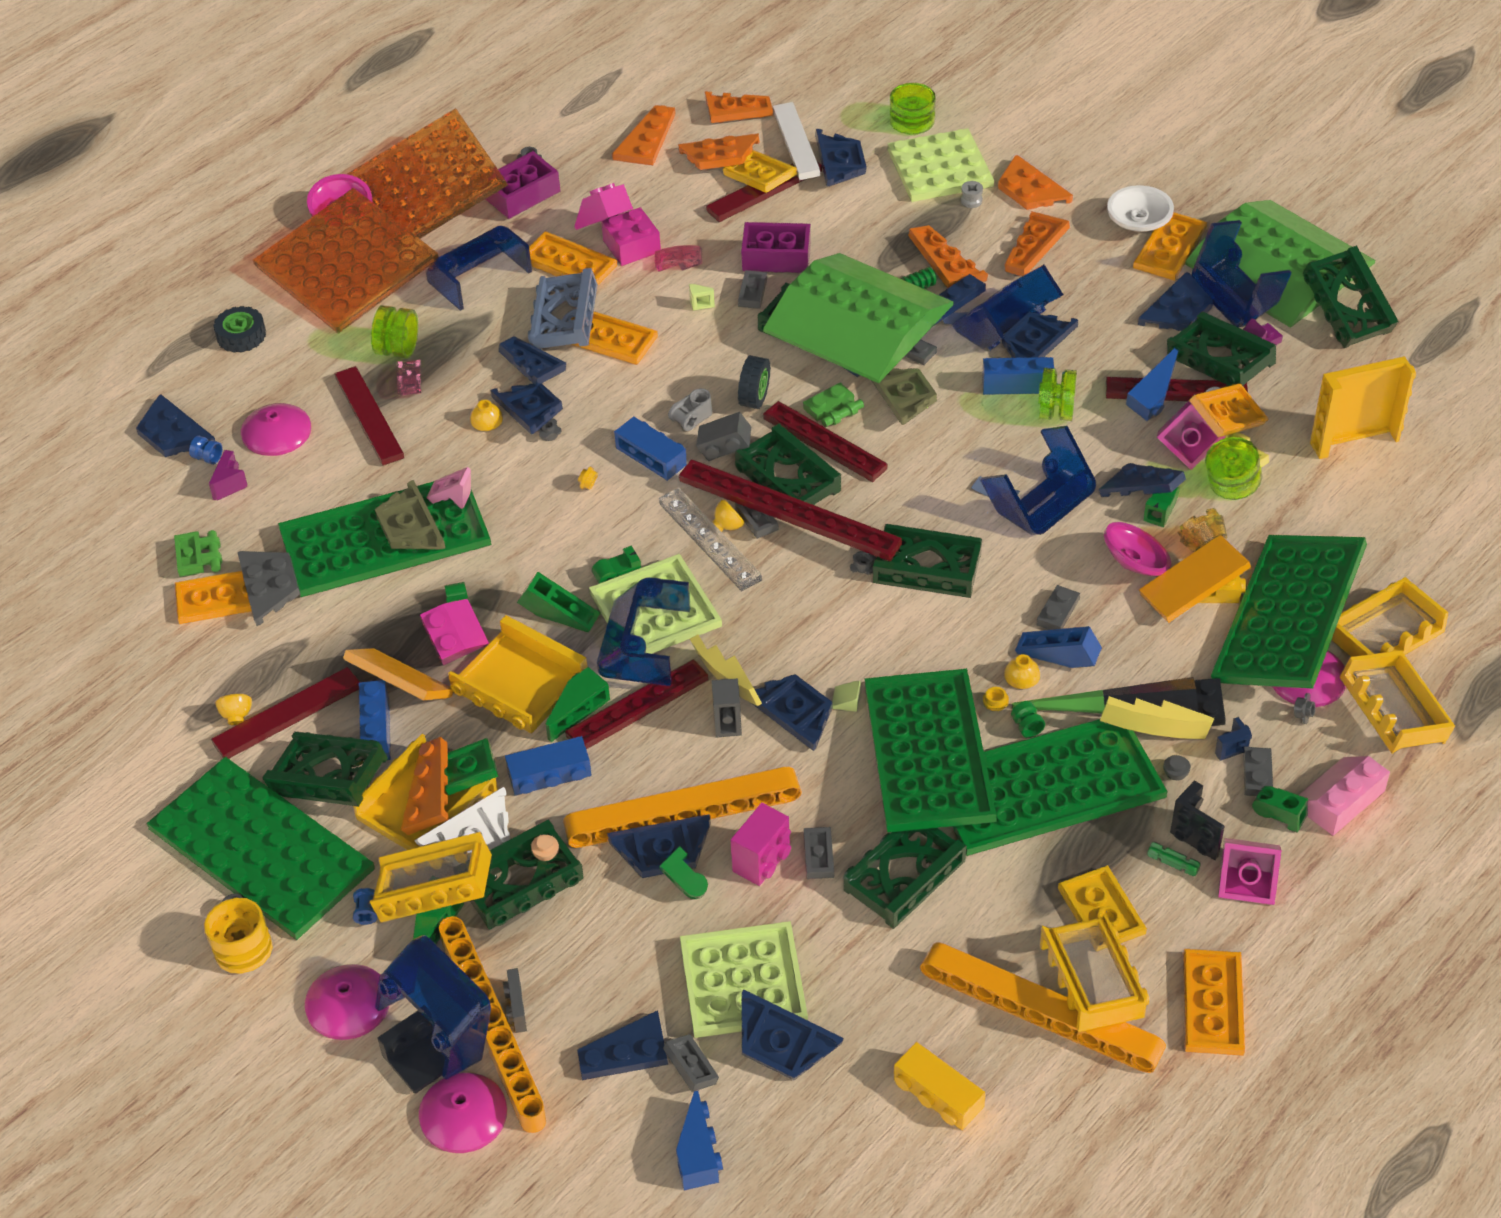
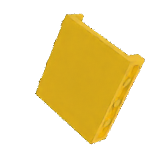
M1405 356L1323 374L1310 444L1319 459L1329 457L1331 445L1390 432L1395 442H1399L1401 432L1404 429L1405 414L1408 412L1409 397L1412 395L1413 380L1416 377L1414 366L1410 365Z
M505 615L500 620L501 632L459 675L452 671L448 673L450 687L456 695L468 698L476 706L484 707L496 717L504 718L516 728L524 729L532 734L551 714L567 682L576 673L587 668V659L585 656Z
M421 734L415 741H412L407 749L398 758H395L380 776L374 779L370 787L362 794L364 799L360 806H353L358 821L406 850L420 847L414 840L442 824L439 823L410 835L401 830L421 744L426 742L424 734ZM496 778L449 795L448 804L444 806V810L448 813V820L497 791Z

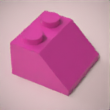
M612 183L589 191L591 196L582 199L574 227L578 230L633 209L624 184L615 187V184Z
M1190 401L1169 419L1157 433V438L1190 470L1226 437L1218 438Z
M468 599L445 603L420 614L421 621L443 666L489 644Z
M1224 838L1218 897L1275 905L1282 852L1280 845Z

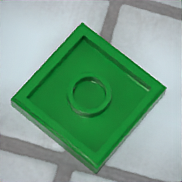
M488 738L448 752V766L444 769V774L448 776V784L445 786L448 796L499 777Z

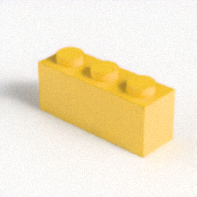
M918 1042L894 1064V1080L898 1087L904 1091L911 1092L926 1108L934 1109L949 1125H955L963 1131L984 1108L985 1091Z

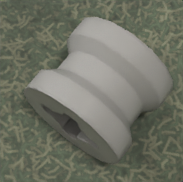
M977 181L965 182L961 188L963 194L961 196L962 205L967 208L979 207L983 200L982 184Z

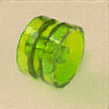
M905 83L894 88L890 94V125L893 129L908 135L921 134L930 130L935 123V92L930 87L920 83Z
M381 305L377 309L372 323L371 345L373 352L385 356H390L393 353L394 357L409 359L414 352L418 337V317L416 311L406 308H400L397 311L395 307Z
M1044 368L1038 397V404H1040L1039 419L1051 420L1054 416L1056 405L1059 406V419L1061 421H1072L1077 370L1065 369L1062 372L1061 384L1057 383V370L1055 368Z
M1229 437L1216 442L1207 451L1205 464L1210 487L1216 495L1224 499L1238 500L1253 494L1261 485L1263 476L1257 448L1251 441L1240 437Z

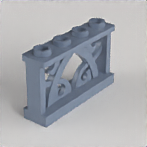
M592 268L583 269L582 273L549 278L540 276L539 285H536L537 297L533 301L534 314L531 315V330L528 331L530 344L539 349L579 343V346L589 345L598 286ZM566 300L570 306L577 307V309L568 312L562 320L551 314L556 307Z

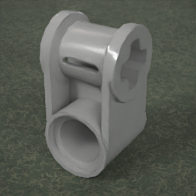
M702 388L692 391L688 396L672 405L668 412L669 419L680 423L685 431L692 430L696 425L712 415L710 392Z

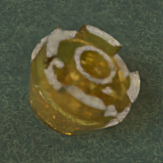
M1215 508L1207 509V515L1198 518L1195 516L1191 517L1180 526L1181 531L1177 532L1181 538L1180 542L1193 553L1219 535L1227 539L1224 517L1219 515Z

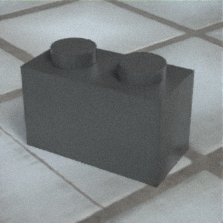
M741 412L728 415L700 425L696 446L705 458L711 461L734 453L738 449L748 448L752 427Z
M738 678L712 680L716 738L742 736Z

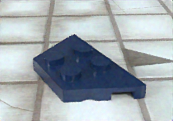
M816 129L815 137L826 186H832L866 174L867 166L859 140L846 138L836 133L834 137L822 134V129Z
M1186 272L1138 318V325L1145 326L1146 322L1159 324L1160 329L1182 331L1197 320V315L1202 311L1205 313L1210 311L1213 307V300L1192 275Z
M1028 312L1002 336V344L1012 358L1045 357L1078 327V319L1071 318V322L1057 320L1058 316L1041 315L1040 313Z
M533 383L512 386V391L502 393L498 392V388L490 390L492 398L531 435L563 409L562 401L543 384L537 387Z
M162 394L156 398L136 427L138 435L165 457L177 455L180 452H189L190 444L196 436L205 437L208 441H215L213 435Z
M796 674L784 677L781 680L764 682L765 687L755 689L762 704L754 706L814 751L818 746L833 709V702Z
M710 814L611 832L607 833L608 841L642 878L664 874L659 869L660 865L679 846L687 853L684 862L691 869L697 867L711 825Z
M744 989L742 991L743 1056L792 1080H796L842 1044L843 1037Z

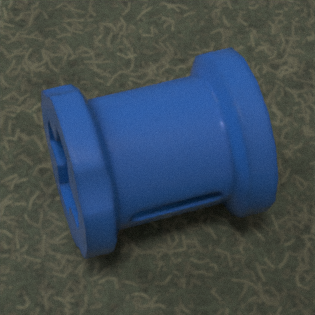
M361 888L353 893L354 902L356 903L353 920L358 924L369 925L376 922L378 918L370 904V900H373L374 889Z

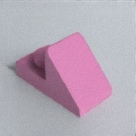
M466 467L435 480L427 499L434 504L451 498L463 509L471 491V470Z

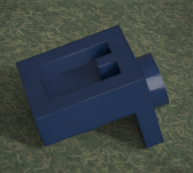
M1239 717L1233 718L1231 732H1225L1217 737L1215 754L1220 761L1242 754L1244 747H1249L1252 733L1249 726L1244 725Z

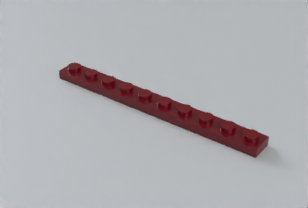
M693 459L688 462L679 474V480L682 483L887 561H891L902 545V540L898 536Z

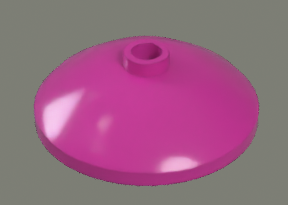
M334 174L322 178L312 186L307 196V206L310 215L318 223L331 228H346L361 222L369 214L372 207V194L367 184L361 179L348 174Z
M273 403L256 409L244 420L241 426V437L244 445L252 452L265 456H278L290 453L302 446L311 433V422L307 413L297 406L286 403Z
M1113 522L1106 527L1104 531L1106 546L1116 561L1125 569L1147 576H1159L1170 569L1171 558L1168 552L1147 532L1123 522Z
M1327 650L1313 689L1272 686V688L1279 696L1290 703L1295 704L1298 697L1305 698V694L1310 693V699L1315 702V707L1326 706L1339 699L1346 689L1339 678L1345 666L1336 655Z
M358 964L341 965L324 972L312 983L305 998V1012L311 1026L323 1036L337 1040L354 1039L371 1032L383 1021L390 1006V992L385 979L374 969Z
M457 1073L441 1079L426 1092L419 1108V1122L426 1139L435 1147L450 1153H468L485 1147L499 1135L507 1118L506 1099L500 1087L491 1079L476 1073ZM465 1100L463 1104H456L458 1101Z

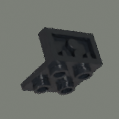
M1194 780L1175 801L1170 833L1179 841L1185 842L1197 849L1200 854L1216 860L1219 857L1225 826L1199 810L1204 800L1201 797L1203 785Z
M426 1005L377 1037L383 1058L413 1093H418L461 1063V1057L435 1028L432 1012Z

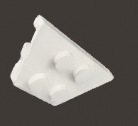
M500 788L414 841L421 847L481 832L489 850L510 840V833L507 830L509 821L508 812L505 809V788ZM472 850L467 851L469 854L468 861H470ZM454 854L442 857L443 862L454 869L461 866Z

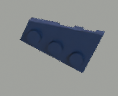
M515 336L499 344V352L536 387L566 371V362Z
M1128 463L1100 487L1099 492L1101 497H1109L1111 492H1120L1121 496H1127L1131 492L1143 490L1144 494L1171 493L1186 480L1184 471Z
M658 1010L577 1049L582 1080L668 1065L667 1054L663 1049L665 1044Z

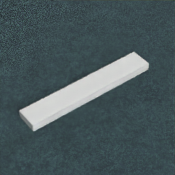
M794 103L774 105L773 112L794 167L797 168L799 180L819 177V166Z

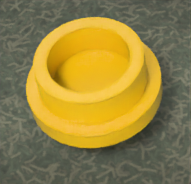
M590 466L587 470L583 469L580 473L578 482H580L581 489L587 488L590 490L598 477V472L594 471L593 467Z
M991 687L983 695V704L991 711H1001L1008 706L1009 697L1001 687Z

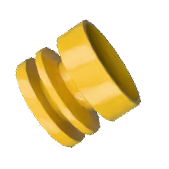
M233 898L214 906L207 914L204 922L205 934L212 947L215 960L221 969L229 973L242 974L262 966L270 957L273 949L272 938L266 926L262 910L256 902L247 898Z

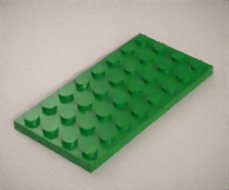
M434 481L417 486L444 540V549H391L376 517L375 509L382 503L387 502L396 492L401 494L406 489L278 523L286 552L289 553L292 559L300 597L492 545L472 490L464 508L461 509L451 498L434 504L427 499Z
M1268 535L1212 671L1211 678H1220V683L1313 689L1367 546L1366 538Z
M967 668L864 678L887 833L996 822V810Z
M1098 719L985 751L984 755L996 810V822L952 826L958 840L966 845V856L1165 799L1167 798L1168 791L1134 731L1111 725Z
M227 757L219 761L147 822L148 829L231 892L256 902L261 908L263 916L295 940H298L375 870L374 862Z

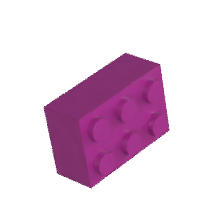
M534 151L481 178L484 199L508 219L561 192L559 172Z
M745 222L741 249L742 271L802 273L809 266L811 224Z

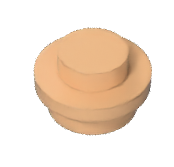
M540 835L532 841L531 850L537 859L549 861L557 854L559 844L553 836Z

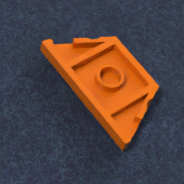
M759 133L735 137L725 136L720 139L708 138L703 141L678 144L681 155L685 153L691 163H694L700 170L743 164L746 157L753 152V145L759 144L760 140Z
M1018 155L1014 156L998 182V189L1026 210L1041 206H1053L1054 201L1065 200L1066 204L1073 201V195Z

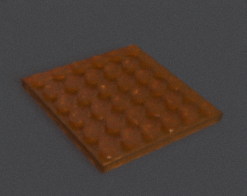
M456 108L347 173L361 179L369 187L372 194V207L370 211L396 253L508 186L504 177Z
M352 188L253 259V262L259 270L339 334L436 262L439 256L430 246L355 188Z

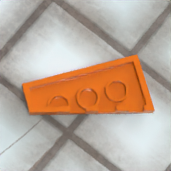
M442 737L421 744L401 827V830L407 835L448 820V813L444 810V806L448 804V795L444 793V786L448 784V776L444 774V769L448 766V746Z

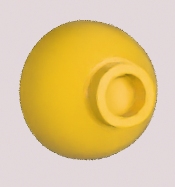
M489 400L479 401L470 416L471 425L480 431L496 429L503 421L500 409Z
M721 500L716 506L715 519L712 521L720 532L723 530H736L744 526V520L726 500Z
M1021 654L1007 664L1004 677L1006 682L1012 687L1028 689L1039 682L1040 670L1034 660L1028 655Z
M229 694L218 698L215 704L218 712L223 718L228 720L229 725H238L244 722L243 718L248 715L252 706V698L246 694Z

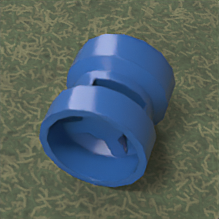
M196 436L189 448V454L192 458L197 460L204 459V462L212 465L219 461L223 451L220 442L208 441L207 438L202 436Z

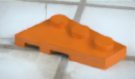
M705 91L711 123L773 116V108L769 96L744 94L742 97H731V93H723V96L712 95V92Z

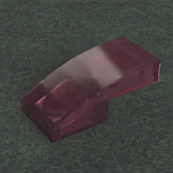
M683 245L655 251V267L658 272L677 265L683 271L702 264V248L700 246Z
M420 360L397 362L398 396L421 393Z

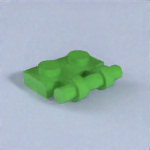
M841 382L803 402V409L816 421L821 420L824 427H828L831 424L836 425L841 422V419L848 415L853 416L857 414L858 410L864 407L861 399L854 402V394Z
M211 530L207 533V537L200 538L198 531L174 535L179 577L204 573L203 565H210L213 572L221 570L222 554L219 552L221 544L216 531ZM203 549H208L209 552H207V553H202V550H203Z

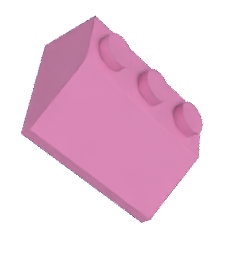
M1369 756L1343 757L1299 794L1302 797L1308 798L1307 817L1334 836L1385 792L1390 771Z

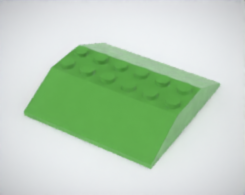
M1272 200L1244 203L1217 222L1187 258L1185 265L1291 328L1320 306L1315 301L1314 293L1303 277V271L1308 263L1347 251L1352 246ZM1361 252L1369 268L1375 264V259ZM1340 263L1334 265V267L1340 271L1345 265ZM1320 270V273L1324 281H1328V279L1325 276H1323L1326 273L1333 275L1334 278L1336 277L1329 270ZM1342 283L1340 285L1339 290L1345 287Z
M838 253L814 260L788 286L764 326L763 332L876 383H880L953 306V301Z

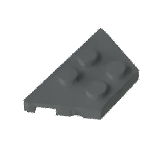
M237 552L256 626L261 625L264 622L262 618L272 610L278 612L287 602L300 595L289 553Z

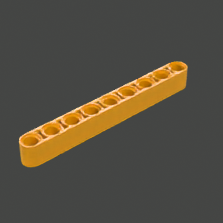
M781 767L573 812L565 816L563 824L569 846L582 848L609 842L607 833L707 814H710L711 819L756 810L761 802L768 806L789 803L797 800L801 796L802 791L795 770L792 767Z
M447 917L439 925L445 953L521 1127L529 1133L539 1132L546 1125L543 1100L463 921L458 917ZM519 1089H526L523 1092H517ZM531 1112H537L535 1115L532 1116L527 1115Z
M934 943L920 966L922 973L934 981L1142 1072H1154L1166 1048L1165 1042L1160 1037L1126 1022L1078 1032L1077 1009H1069L1067 1004L1068 997L946 944Z

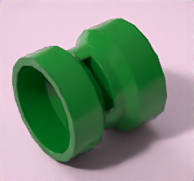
M1024 701L1012 709L1011 717L1016 724H1019V730L1023 737L1031 738L1044 730L1046 723L1041 715L1037 714V708L1033 702Z

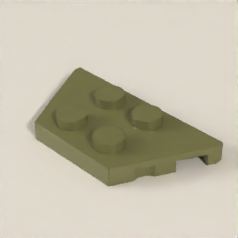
M893 368L880 383L872 381L901 425L906 424L937 401V393L918 368Z
M414 480L407 483L408 488L401 494L396 492L387 502L382 503L375 509L376 517L391 549L445 548L444 540Z

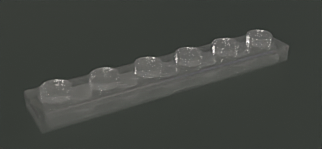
M680 488L659 497V504L741 592L762 581V574Z

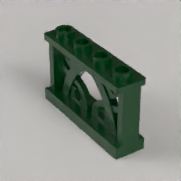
M1357 245L1348 248L1347 251L1315 262H1309L1304 269V280L1313 291L1315 301L1320 304L1326 321L1331 324L1335 337L1342 344L1343 348L1381 334L1391 333L1399 323ZM1344 263L1345 267L1340 271L1334 267V265ZM1320 270H1329L1336 277L1334 278L1333 275L1326 273L1323 276H1325L1328 279V281H1324L1320 273ZM1341 283L1350 290L1360 292L1362 297L1358 302L1357 310L1337 301ZM1364 303L1368 306V308H1365V312L1363 310ZM1358 321H1360L1361 331L1357 333L1352 332L1348 322L1352 323L1353 328H1355ZM1367 322H1376L1378 324L1367 329Z
M1203 311L1197 315V320L1176 336L1167 339V355L1175 348L1178 351L1176 361L1228 386L1236 384L1243 386L1266 367L1271 368L1276 364V344ZM1207 346H1224L1231 350L1232 356L1214 357L1209 355ZM1240 364L1245 366L1243 369H1239Z
M779 423L772 427L771 432L751 443L748 448L735 451V466L740 473H744L756 484L815 505L830 494L836 495L841 492V474ZM758 455L765 456V457H757V458H756V461L761 462L760 464H757V463L753 460V458L756 457V456H758ZM775 463L798 465V479L776 477L774 475ZM801 489H805L807 494L800 498L793 494V492H796L800 496Z
M885 524L884 532L900 537L902 545L898 549L900 553L896 552L892 561H885V559L876 557L873 565V583L971 598L982 552V538ZM925 551H933L944 562L937 563L931 568L923 567L912 557ZM964 556L970 557V558H969L968 560H966V561L957 562V561L962 560V559L964 558ZM970 567L968 573L960 572L959 568Z
M294 731L292 734L293 739L273 769L267 770L262 778L268 788L282 797L359 807L364 799L362 796L363 792L380 765L385 763L388 757L382 745L375 740ZM302 754L303 760L298 761V758ZM334 757L340 761L341 769L333 770L323 777L317 776L312 768Z
M548 819L490 850L492 856L484 897L470 900V902L490 930L505 924L509 919L520 913L529 911L538 903L553 898L562 890L577 885L584 878L582 864L576 859ZM540 835H550L558 841V853L549 861H541L532 853V841ZM470 861L455 868L454 874L468 872ZM562 861L566 863L567 866L560 869V866L558 864H548V862ZM515 864L522 867L537 866L529 885L524 886L504 884L508 877V868ZM502 872L499 878L497 879L496 874ZM493 892L495 893L493 895V903H495L497 900L502 901L491 907H488L485 904L486 898Z
M938 828L887 833L873 850L870 849L864 854L862 860L856 866H851L847 869L843 876L844 892L851 894L885 919V923L894 929L965 862L966 845L959 840H953ZM916 832H919L927 838V843L925 846H920L919 836L915 841H910L909 838ZM935 843L940 848L945 850V852L939 849L931 848L932 844ZM917 857L916 870L919 876L916 879L898 877L890 880V860ZM924 858H926V864L931 863L928 868L922 866ZM868 876H871L874 879L867 882V885L878 886L881 884V887L869 890L863 887L861 883ZM901 884H905L908 886L903 891L900 890ZM884 893L890 904L885 903L877 896Z

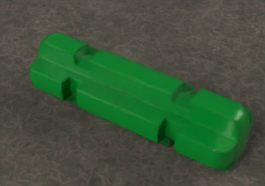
M1152 842L1149 846L1147 853L1149 857L1155 860L1160 858L1162 863L1182 871L1184 869V873L1196 876L1201 866L1199 861L1193 858L1188 860L1186 855L1168 847L1164 849L1163 845L1157 842Z

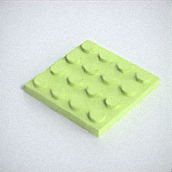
M968 128L888 143L887 150L911 202L962 193V185L968 181L979 182L982 184L983 189L994 187V179Z
M680 554L589 587L592 599L630 662L689 640L697 634L701 635L722 627V619Z
M791 921L680 936L694 1038L742 1032L741 995L743 989L808 1020Z

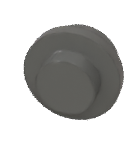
M1180 755L1168 757L1164 761L1163 766L1167 777L1175 781L1184 779L1189 774L1191 768L1190 762Z

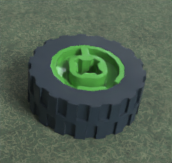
M249 306L226 309L218 315L214 321L215 324H213L219 346L233 353L250 351L255 347L257 348L264 341V337H266L262 314L257 309Z
M749 355L745 360L738 385V401L740 406L755 409L762 407L769 387L771 370L769 359Z

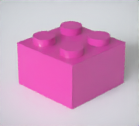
M641 207L601 221L603 242L621 266L661 252L660 232Z
M761 802L731 838L732 871L758 886L766 878H771L777 864L781 859L785 860L791 851L789 816Z

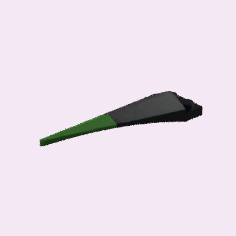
M1194 677L1028 700L1034 703L1037 710L1102 714L1109 696L1134 705L1136 698L1160 707L1163 700L1214 718L1211 726L1226 725L1220 678L1194 680ZM1021 702L1012 703V708H1014Z

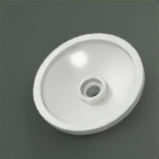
M1136 185L1122 188L1112 194L1108 200L1107 211L1109 217L1119 226L1131 231L1146 232L1167 224L1173 216L1174 205L1171 198L1163 191L1150 186Z

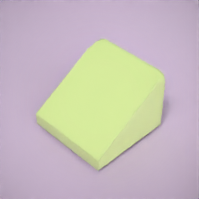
M689 284L690 302L693 311L715 307L713 288Z
M853 681L835 686L832 700L833 709L857 712L861 681Z

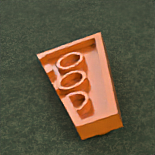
M655 105L612 153L613 160L653 166L675 117V108Z
M1031 211L1030 219L1025 223L1022 235H1019L1017 245L1013 247L1005 263V271L1025 277L1070 228L1068 220Z
M927 225L909 229V238L947 288L969 274L982 282L987 281L988 273L984 270L979 271L976 269V264L971 259L965 260L960 255L961 251L956 247L948 246L947 240L932 227Z

